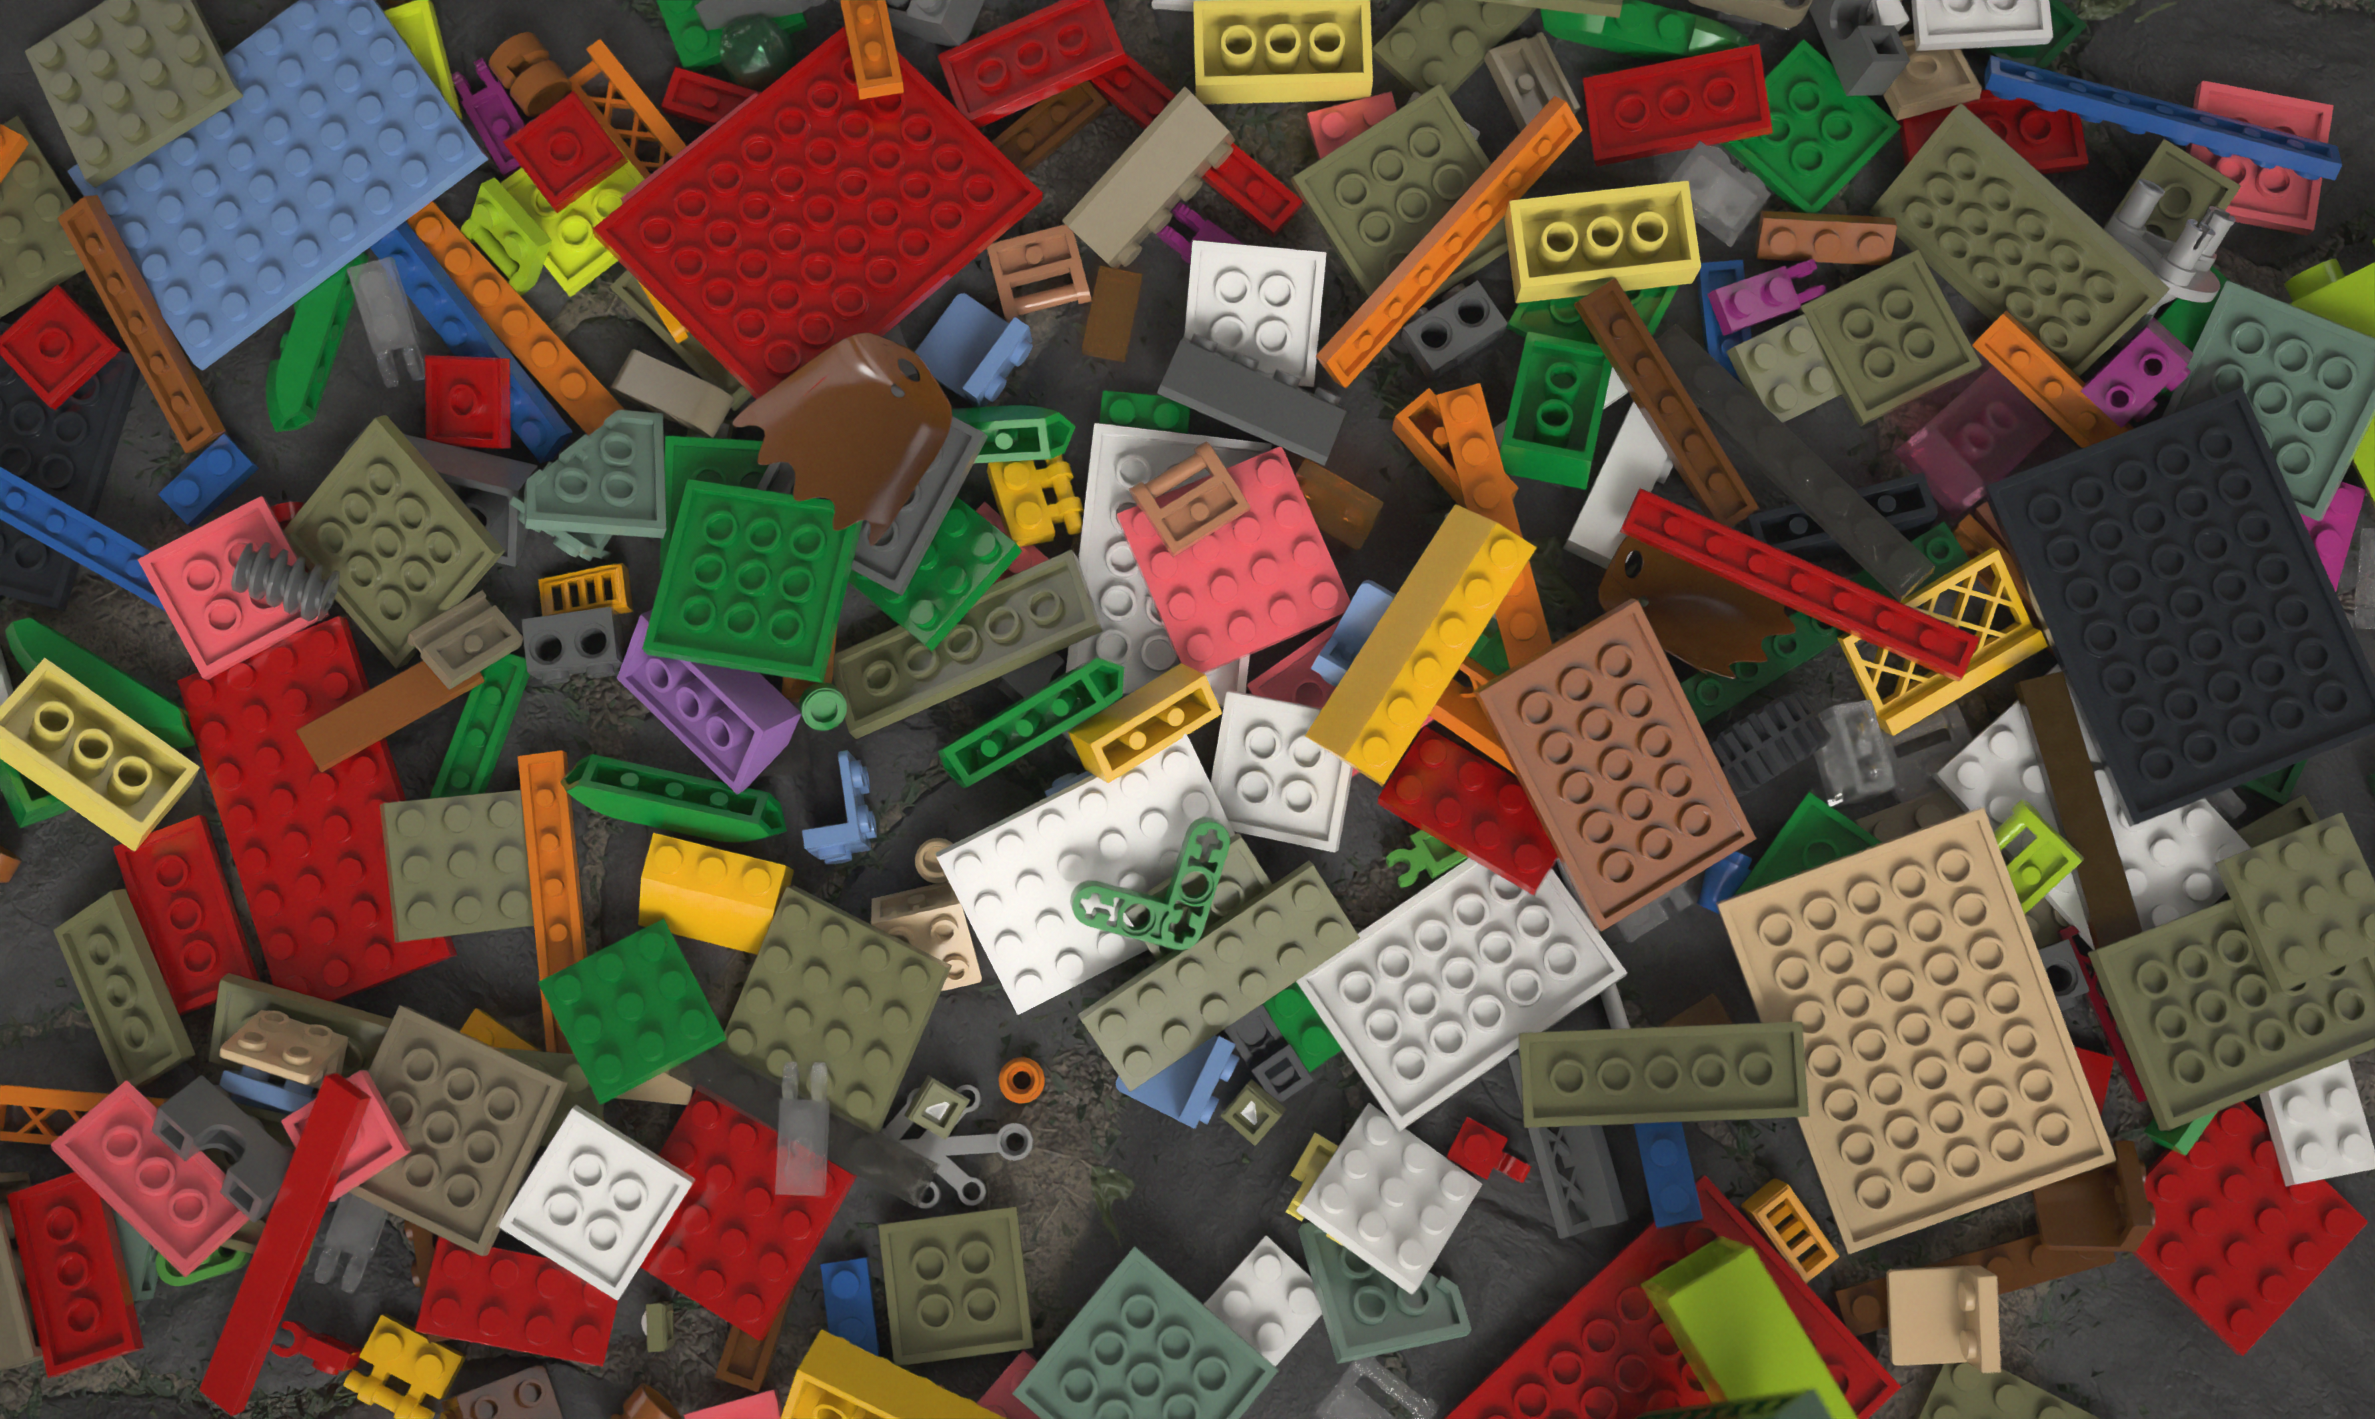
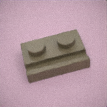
M1543 32L1536 34L1535 37L1530 39L1523 38L1490 49L1484 56L1486 65L1520 133L1554 96L1565 100L1574 115L1580 109Z
M483 591L476 593L409 633L407 639L409 645H414L420 651V657L449 690L518 649L523 642V636L496 605L491 606L485 599L486 594Z

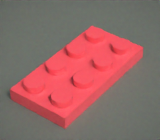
M126 1080L51 1144V1147L63 1161L184 1277H187L250 1219L220 1193L226 1174L202 1151H199L185 1162L152 1132L158 1109Z

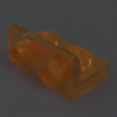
M1305 458L1296 473V479L1318 528L1355 550L1361 549L1381 515L1384 502Z

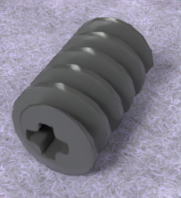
M250 542L246 545L232 576V590L243 593L248 589L249 596L257 601L266 596L267 604L274 608L283 603L284 611L291 615L301 609V617L308 622L314 620L317 616L319 622L323 620L337 594L340 572L335 570L327 580L322 579L323 565L319 563L307 573L304 572L306 559L302 556L290 566L287 565L289 552L285 549L273 559L270 558V543L265 542L257 552L253 551V543Z

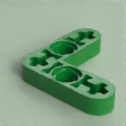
M1213 817L1198 818L1189 825L1165 899L1100 881L1087 880L1081 882L1070 895V905L1075 918L1080 923L1092 928L1175 950L1192 948L1202 936L1229 851L1230 837L1228 831L1219 820ZM1209 829H1213L1214 835L1219 839L1217 845L1209 844L1206 850L1205 859L1207 862L1213 863L1212 867H1208L1200 861L1189 860L1190 856H1194L1198 860L1200 859L1202 845L1196 838L1198 835H1206ZM1191 872H1200L1207 879L1204 890L1196 895H1188L1181 888L1183 878ZM1092 893H1098V898L1102 904L1114 907V898H1120L1115 906L1114 921L1109 920L1111 917L1109 911L1100 907H1094L1092 913L1087 914L1084 905L1080 903L1081 899H1090ZM1177 899L1189 906H1199L1197 911L1188 907L1186 921L1191 929L1190 931H1182L1179 937H1175L1172 928L1169 927L1171 922L1178 923L1183 913L1181 905L1175 904ZM1142 904L1149 910L1146 922L1137 927L1127 925L1123 920L1125 910L1130 905Z

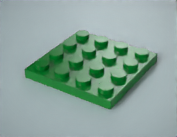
M687 479L642 649L647 655L823 683L863 520L835 531L833 530L835 506L831 500L812 498L796 501L791 494Z

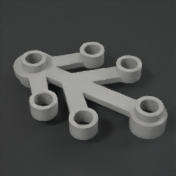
M962 1085L955 1090L961 1093L968 1089L973 1091L976 1097L975 1103L971 1107L964 1109L957 1123L967 1112L975 1111L981 1104V1093L973 1085ZM920 1088L910 1092L907 1104L885 1129L881 1128L880 1132L875 1134L865 1131L857 1139L854 1155L858 1165L864 1171L871 1174L887 1172L912 1194L913 1202L918 1207L924 1209L931 1208L939 1202L941 1190L933 1181H922L901 1159L921 1158L958 1191V1196L964 1204L977 1205L986 1197L987 1188L985 1183L979 1178L968 1176L947 1156L999 1152L1004 1158L1015 1161L1028 1156L1034 1145L1031 1131L1025 1125L1019 1123L1005 1125L998 1134L948 1137L945 1140L926 1130L919 1139L900 1140L914 1123L904 1114ZM1015 1132L1021 1134L1024 1138V1145L1018 1151L1011 1150L1007 1145L1009 1135ZM875 1142H881L886 1147V1155L881 1160L874 1159L870 1154V1148ZM970 1182H974L980 1187L981 1193L976 1200H969L964 1195V1188ZM924 1185L930 1186L934 1190L935 1196L930 1203H923L918 1197V1191Z

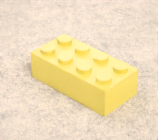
M1370 0L1193 1L1196 98L1202 104L1347 101L1371 97L1373 69Z
M1689 181L1509 201L1505 213L1504 222L1515 303L1589 295L1614 278L1617 279L1623 291L1691 284L1701 268Z
M46 658L38 664L0 706V759L134 852L191 786L200 769L194 762Z

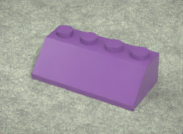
M652 610L641 614L617 679L736 794L743 792L789 744L800 719L801 712L758 672L647 655L642 647Z

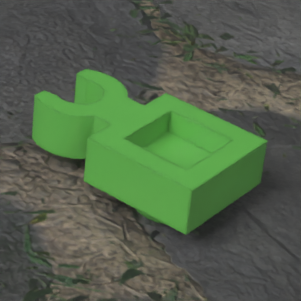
M1420 830L1410 836L1409 842L1414 849H1397L1392 851L1386 858V864L1388 868L1400 862L1409 866L1410 870L1398 877L1399 886L1407 887L1416 881L1419 872L1424 869L1434 879L1457 867L1469 857Z

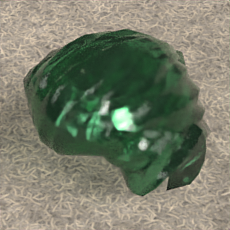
M760 14L748 16L745 19H735L734 22L728 23L726 28L722 30L719 60L724 65V68L730 72L732 81L739 86L762 92L796 65L797 50L789 36V32L785 31L773 20L766 19Z

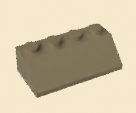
M1184 87L1068 213L1062 222L1112 268L1116 270L1121 264L1126 267L1140 254L1142 250L1140 243L1152 231L1154 234H1157L1168 224L1173 215L1170 212L1181 199L1184 201L1189 200L1199 190L1203 183L1200 178L1211 166L1218 168L1227 160L1233 151L1230 145L1235 139L1230 131Z
M28 1172L0 1173V1371L20 1367L43 1359L7 1199V1194L32 1186Z

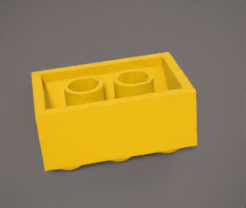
M653 833L641 876L638 925L648 927L664 918L672 934L758 955L784 892L791 885L794 870L786 865Z

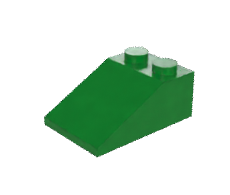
M1527 332L1501 443L1500 457L1506 474L1586 490L1612 371V365L1599 345Z

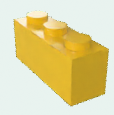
M1180 663L1069 730L1068 734L1085 770L1110 783L1183 738L1185 733L1187 735L1221 715L1222 712L1206 675Z

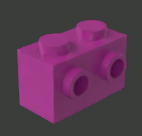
M2153 317L2087 381L2081 392L2120 428L2131 418L2139 423L2158 404L2153 399L2154 396L2164 387L2173 391L2191 373L2186 366L2189 364L2194 353Z

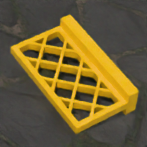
M1995 548L1985 551L1899 601L1934 618L1949 622L1948 624L1957 628L1960 625L1977 630L1975 636L1980 637L1961 681H1955L1933 670L1924 676L1913 674L1915 662L1905 659L1902 670L1885 666L1884 663L1888 651L1881 647H1878L1874 662L1861 659L1854 644L1861 640L1860 638L1847 632L1837 637L1871 708L1867 713L1873 726L1892 736L2048 646L2042 631L2033 628L1999 550ZM1988 565L1991 566L1995 574L1989 595L1972 590L1977 572ZM1963 580L1961 586L1955 585ZM1947 589L1959 591L1951 617L1933 612L1938 595ZM2002 592L2005 599L2000 598ZM1970 595L1987 600L1979 625L1961 620ZM1924 603L1923 609L1917 608L1919 605ZM1998 603L2009 606L2016 621L2001 631L1989 629ZM1987 634L1993 635V636L1989 637L1988 639H1986ZM1865 666L1871 667L1869 674ZM1885 671L1899 675L1894 693L1881 700L1876 691L1881 672ZM1910 679L1915 680L1914 682L1909 684Z

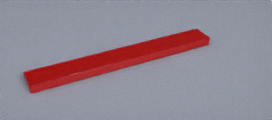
M1639 488L1619 531L1958 682L1963 679L1980 639L1978 636Z
M337 1072L325 1075L199 1389L200 1392L231 1416L241 1413L245 1409L371 1099V1096Z

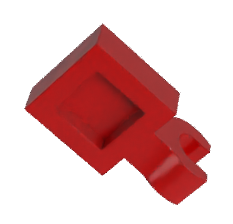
M1466 1117L1446 1155L1448 1160L1485 1180L1488 1179L1494 1168L1510 1178L1523 1183L1531 1169L1530 1165L1502 1151L1508 1138L1469 1117Z
M297 1320L283 1321L281 1325L282 1328L290 1330L294 1334L295 1340L293 1345L288 1347L285 1344L276 1343L271 1348V1351L280 1357L302 1354L314 1359L311 1364L314 1368L332 1375H338L339 1371L343 1372L357 1368L361 1359L359 1356L363 1350L323 1332L316 1333L311 1331L302 1322Z

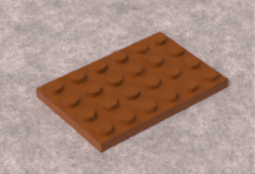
M1632 598L1473 690L1594 927L1602 932L1756 839L1638 600Z

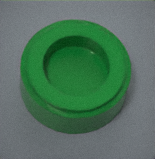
M826 682L815 683L802 693L799 700V711L808 726L815 730L825 731L835 728L843 721L847 712V703L841 691L835 685Z

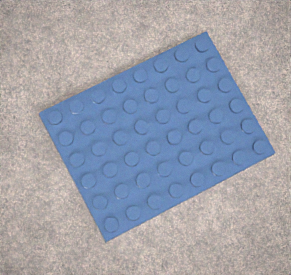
M298 0L224 55L244 95L242 98L97 188H94L84 179L78 164L68 170L69 175L83 196L98 195L157 303L164 320L193 364L201 370L209 367L488 160V157L376 0Z

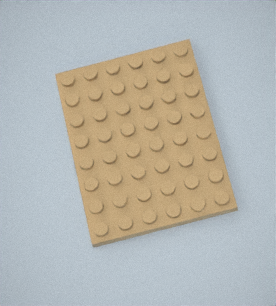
M1976 808L1716 902L1760 1023L1802 1022L1809 1117H1796L1844 1248L1848 1254L2117 1160L1984 808Z

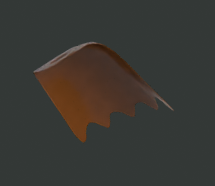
M867 332L845 338L813 358L746 407L734 419L733 425L736 427L749 425L761 427L765 432V437L759 451L758 463L760 465L777 462L789 463L795 472L796 480L793 497L796 501H804L816 497L831 500L835 506L833 530L835 531L844 529L861 520H867L871 530L869 544L873 546L890 527L936 458L948 436L953 418L951 405L924 361L909 348ZM899 359H906L917 368L920 374L919 381H913L904 375L898 365ZM893 384H896L904 391L905 395L903 397L897 398L892 394L891 387Z
M1627 536L1618 547L1599 585V601L1606 613L1631 598L1639 600L1643 595L1646 596L1649 603L1647 606L1642 607L1662 649L1702 672L1707 670L1721 676L1736 678L1729 668L1731 663L1743 661L1766 662L1768 658L1761 648L1762 640L1770 635H1788L1796 632V627L1784 612L1785 605L1630 536ZM1637 550L1642 556V567L1636 577L1629 578L1625 573V561L1630 552Z

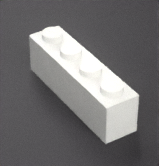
M1634 400L1563 549L1605 569L1608 568L1618 547L1627 537V535L1619 531L1639 488L1651 493L1656 481L1664 484L1673 467L1672 461ZM1632 552L1627 556L1625 563H1627Z

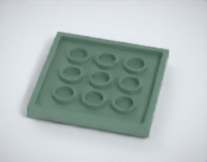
M2227 280L2194 348V355L2186 366L2191 373L2176 387L2162 418L2243 387L2299 512L2314 520L2322 521L2375 415V338Z
M1134 1246L1012 1394L1041 1419H1239L1279 1369L1140 1249Z

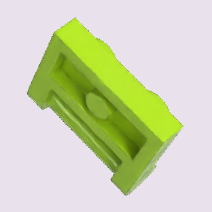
M492 178L480 185L471 216L462 225L461 232L470 242H476L510 279L508 284L519 295H524L536 285L552 240L496 178Z
M2021 799L2012 808L2013 814L1993 833L2000 851L2026 827L2037 836L2006 865L2025 915L2083 861L2084 857L2047 823L2028 801Z

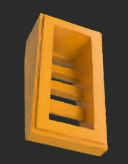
M623 563L538 579L542 616L612 607L619 614L633 612L629 569ZM604 581H611L613 599L606 601ZM594 583L596 603L589 604L587 584ZM578 585L580 606L572 608L570 586ZM554 588H561L563 610L555 611L552 590Z
M1777 1178L1772 1179L1741 1204L1742 1209L1771 1247L1805 1283H1808L1839 1257L1787 1183ZM1792 1214L1794 1219L1777 1231L1774 1228L1788 1215ZM1804 1229L1806 1234L1788 1247L1786 1243ZM1815 1243L1819 1249L1802 1263H1799L1797 1257Z

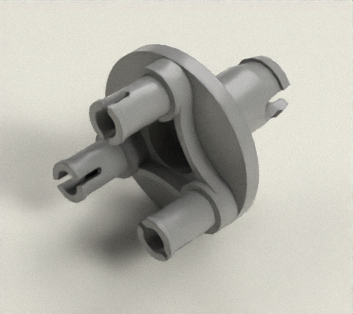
M2138 179L2120 213L2116 212L2113 214L2104 230L2166 284L2170 290L2114 343L2115 345L2123 347L2153 318L2161 305L2174 300L2176 297L2193 302H2210L2214 299L2221 286L2218 278L2210 268L2217 258L2215 251L2231 225L2235 223V217L2230 216V213L2223 209L2209 206L2199 226L2196 227L2197 220L2189 219L2176 242L2162 238L2147 231L2144 225L2165 191L2149 180Z

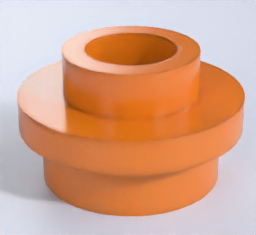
M1026 1057L1010 1060L1003 1066L999 1075V1086L1003 1095L1015 1103H1029L1035 1100L1042 1093L1045 1085V1075L1040 1065ZM1021 1071L1027 1072L1031 1078L1030 1085L1023 1090L1018 1089L1014 1084L1015 1075Z

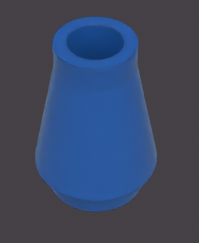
M1735 851L1705 870L1700 896L1696 904L1719 914L1716 902L1734 896L1752 872L1748 869L1752 858Z

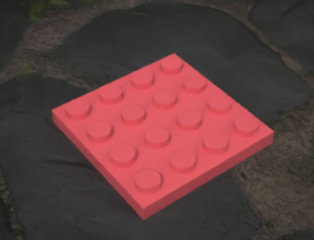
M1280 446L1226 468L1251 506L1250 510L1175 557L1171 556L1138 505L1116 514L1117 521L1179 663L1203 674L1344 615L1351 602L1284 449ZM1209 475L1163 494L1154 500L1161 509L1212 477Z

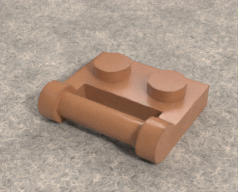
M1066 224L995 242L987 247L1006 322L1010 323L1014 317L1019 319V315L1077 300L1078 304L1092 301L1074 232ZM1071 273L1072 284L1013 298L1011 290L1013 287Z
M1207 441L1194 448L1195 454L1146 484L1139 482L1129 488L1134 501L1144 512L1172 557L1177 556L1243 515L1251 507ZM1206 469L1212 478L1160 509L1154 500L1201 470Z

